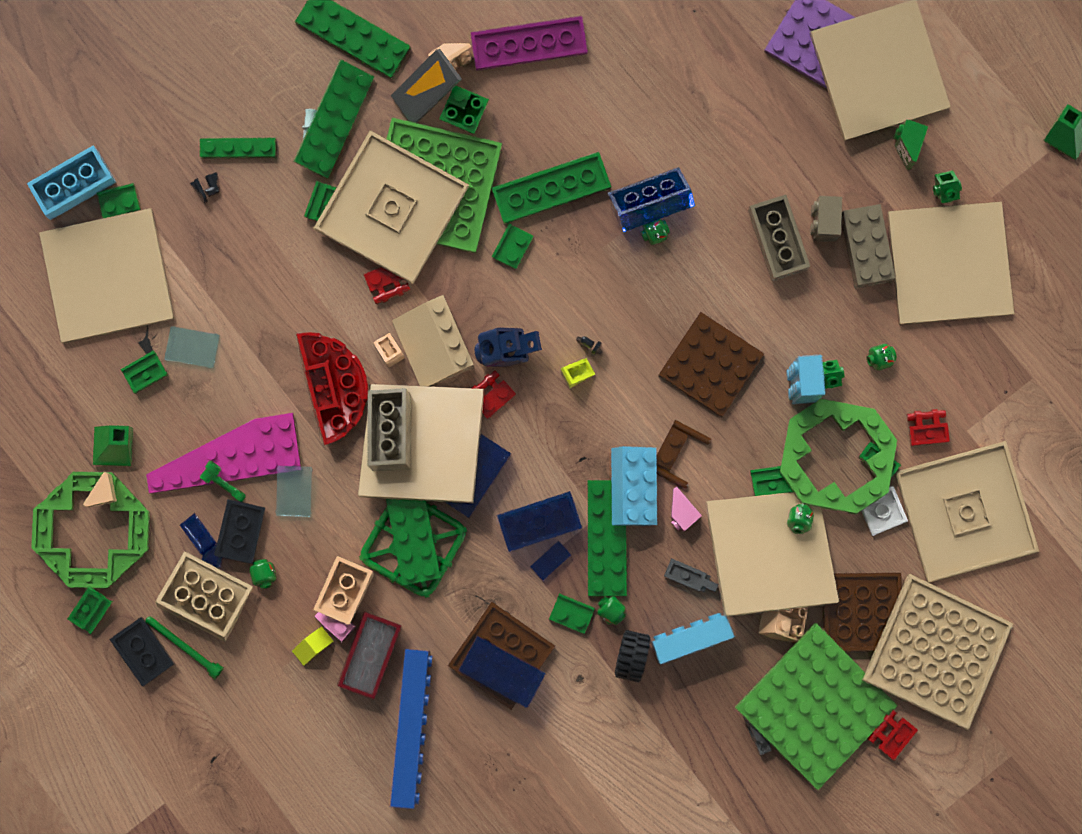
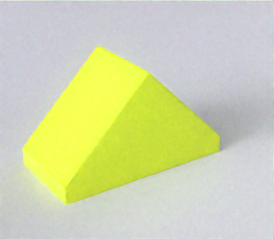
M587 358L567 365L560 370L569 389L595 375Z
M321 626L301 641L292 652L302 665L305 666L333 643L334 640Z

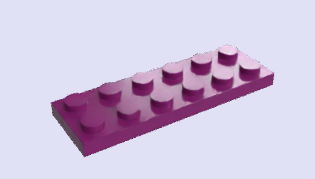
M582 16L470 32L476 71L588 54Z

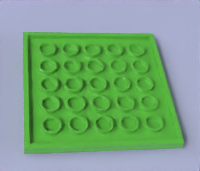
M392 118L387 140L469 184L468 190L438 240L437 245L476 253L502 143Z
M814 623L735 708L815 789L819 790L884 721L883 718L886 714L889 715L898 705L883 690L862 681L865 672L818 624Z

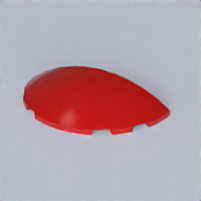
M298 333L296 336L304 376L318 429L325 446L343 438L359 422L368 399L367 377L358 357L353 355L341 341L323 336L320 333Z

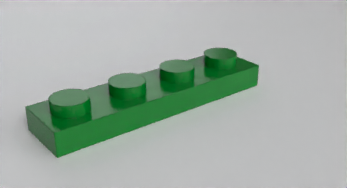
M200 138V158H276V138Z

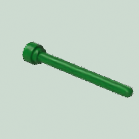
M148 616L146 618V623L205 667L211 678L215 680L221 674L224 667L219 663H211L153 617Z

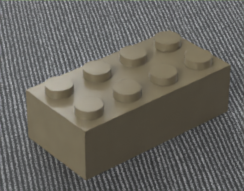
M787 195L751 205L748 213L771 281L807 271L810 268V263Z
M881 204L843 211L841 223L854 288L893 282L895 273Z
M406 388L368 391L367 466L372 471L411 469V394Z

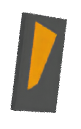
M436 49L403 82L391 97L409 122L418 123L462 78L442 50Z

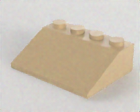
M444 295L425 302L392 320L420 386L430 387L474 368Z
M184 551L158 596L156 605L158 608L226 642L253 586Z

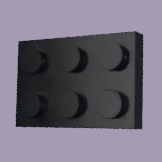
M227 499L214 556L252 564L265 507Z
M143 617L138 618L109 639L142 687L175 665V662Z

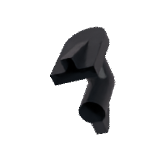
M217 172L205 176L210 187L205 189V192L198 178L190 183L204 204L208 202L206 194L208 197H211L220 191L217 184Z
M578 336L576 338L582 347H588L589 349L595 343L586 336ZM597 342L591 352V356L594 357L596 353L601 355L600 347L602 342Z

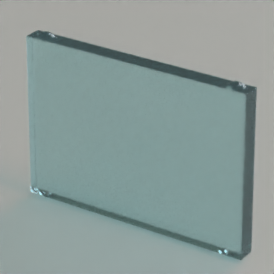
M171 326L164 359L214 368L220 335Z
M277 466L276 516H311L312 467Z

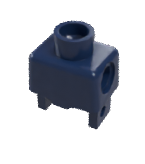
M502 327L480 333L478 335V343L474 349L477 361L486 367H509L528 362V354L542 350L539 331L524 334L521 328ZM514 351H515V353H514L513 356H510V355L508 354V353H510V352H514Z

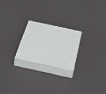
M894 486L889 487L888 494L861 511L872 536L908 522Z

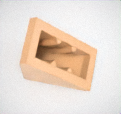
M390 333L374 342L389 368L405 359Z
M107 472L102 474L83 504L86 507L91 508L117 502L111 474Z

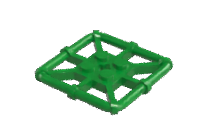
M427 503L430 520L434 515L456 528V530L438 535L433 533L434 544L440 539L454 535L458 536L445 559L437 555L438 561L442 563L439 568L440 579L432 580L429 587H427L426 581L421 582L422 589L414 584L402 586L401 577L398 576L400 573L399 565L393 573L370 559L388 553L397 557L394 539L389 548L368 553L382 529L392 534V529L384 525L389 518L388 507L386 506L379 520L375 521V526L362 547L359 559L367 567L388 578L389 582H395L418 596L429 598L436 590L448 567L451 568V562L462 545L466 532H468L467 527H464L461 522L437 509V506L434 504L430 505Z

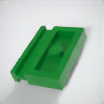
M316 181L304 217L317 222L337 187Z
M134 183L97 192L103 219L141 211Z
M509 223L492 258L516 270L534 236Z
M154 350L120 369L135 394L168 375Z
M781 466L750 470L754 496L793 492L780 474Z
M89 586L67 620L91 634L113 601L108 600L104 595Z
M559 593L549 620L585 634L595 608Z

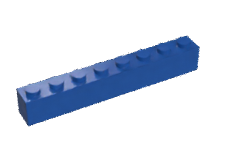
M405 649L390 807L414 809L415 804H419L420 792L416 791L417 784H421L422 773H419L418 770L419 765L423 764V753H420L421 745L425 744V733H422L423 725L426 726L427 714H424V706H428L429 702L426 686L430 687L431 675H427L428 667H432L433 655H429L430 651Z

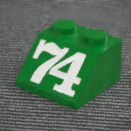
M906 119L904 124L899 125L893 139L896 140L894 146L907 170H911L917 162L928 126Z

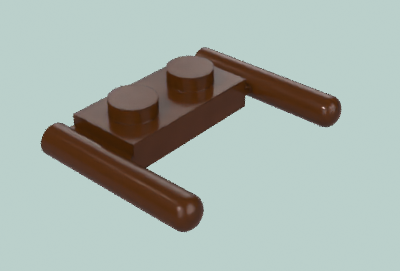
M675 420L656 455L657 475L686 489L689 485L688 482L671 474L670 470L688 436L706 445L711 443V438Z

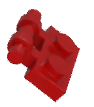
M383 267L363 274L370 292L379 291V295L373 297L375 304L382 301L385 303L389 301V298L397 295L402 296L404 292L411 290L408 283L400 285L399 281L404 279ZM392 284L395 285L394 289L387 292L384 291V287Z
M496 370L490 375L484 376L485 379L471 388L485 389L489 385L493 388L487 395H484L482 414L487 420L516 396V393L505 380L499 384L495 382V379L500 376Z
M931 409L930 412L914 411V413L907 414V421H915L916 426L908 427L910 446L950 442L948 423H940L939 419L946 418V411ZM932 419L933 424L923 425L922 420Z
M894 710L889 715L886 714L883 718L884 721L867 738L872 743L879 738L882 742L878 748L892 760H895L918 731L917 728L903 717L898 722L893 720L897 715V712ZM888 725H891L893 729L885 736L882 732Z

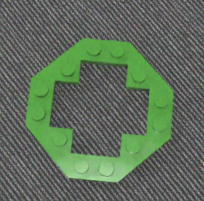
M820 399L789 420L780 474L801 504L856 515L888 494L897 439L875 409ZM831 416L842 431L859 422L880 450V452L865 461L876 478L847 497L843 495L835 482L818 492L797 463L798 460L812 451L802 435Z
M72 472L61 485H58L43 502L33 509L31 548L68 587L88 588L90 586L91 588H109L149 550L150 511L112 472L107 473L112 476L117 502L110 503V511L129 512L128 550L108 549V569L71 568L72 549L53 548L54 510H73L74 491L91 492L104 472Z

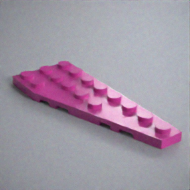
M288 413L253 419L146 474L149 494L209 485L200 478L209 460L222 468L218 476L226 482L302 470L294 414Z

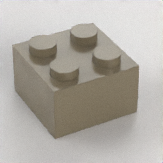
M819 196L811 205V217H814V220L810 226V235H813V241L836 242L840 237L842 197Z

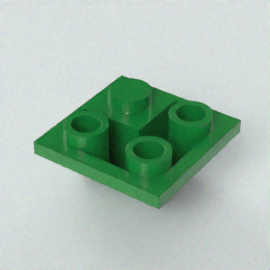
M455 86L449 95L439 120L475 134L489 99Z
M1067 104L1061 110L1043 141L1074 160L1078 158L1082 151V112Z
M116 425L94 427L93 465L132 466L133 428Z

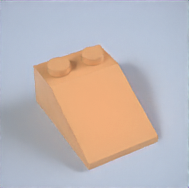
M337 556L313 610L350 625L372 580L373 571Z

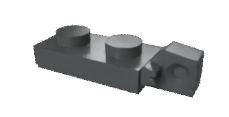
M672 558L664 575L668 579L697 591L705 592L707 588L715 592L718 587L717 583L710 581L711 576L707 575V573Z
M743 716L759 755L770 752V743Z

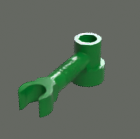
M209 460L200 478L208 484L213 481L238 501L243 502L246 494L219 477L218 474L222 468Z

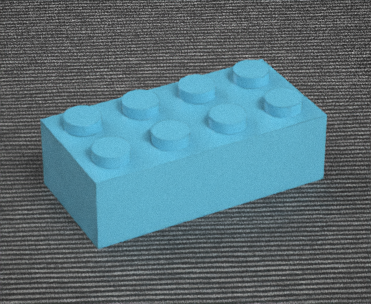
M91 146L28 182L27 185L45 216L52 220L96 195L97 192H101L115 184L116 180L99 151L94 146Z
M822 355L797 357L789 366V369L786 370L787 381L791 383L790 388H788V398L792 400V404L815 403L825 395Z
M625 446L611 448L612 525H657L656 448Z
M721 613L709 616V621L703 622L700 619L690 623L691 627L687 629L681 626L673 629V634L666 636V633L654 636V641H651L658 663L662 664L734 638L728 618L725 615L721 616Z

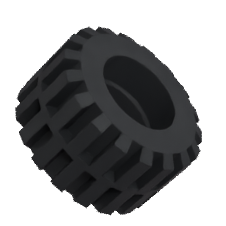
M630 630L624 632L615 668L616 678L637 683L641 681L650 647V635Z

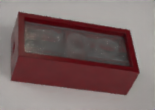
M364 611L337 686L374 699L402 625Z

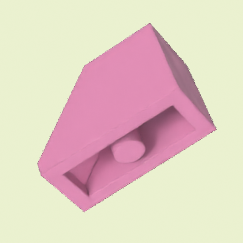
M675 487L672 492L671 518L673 521L671 523L678 531L681 529L684 532L702 515L678 487Z
M319 612L315 615L341 642H344L356 628L352 622L350 625H347Z

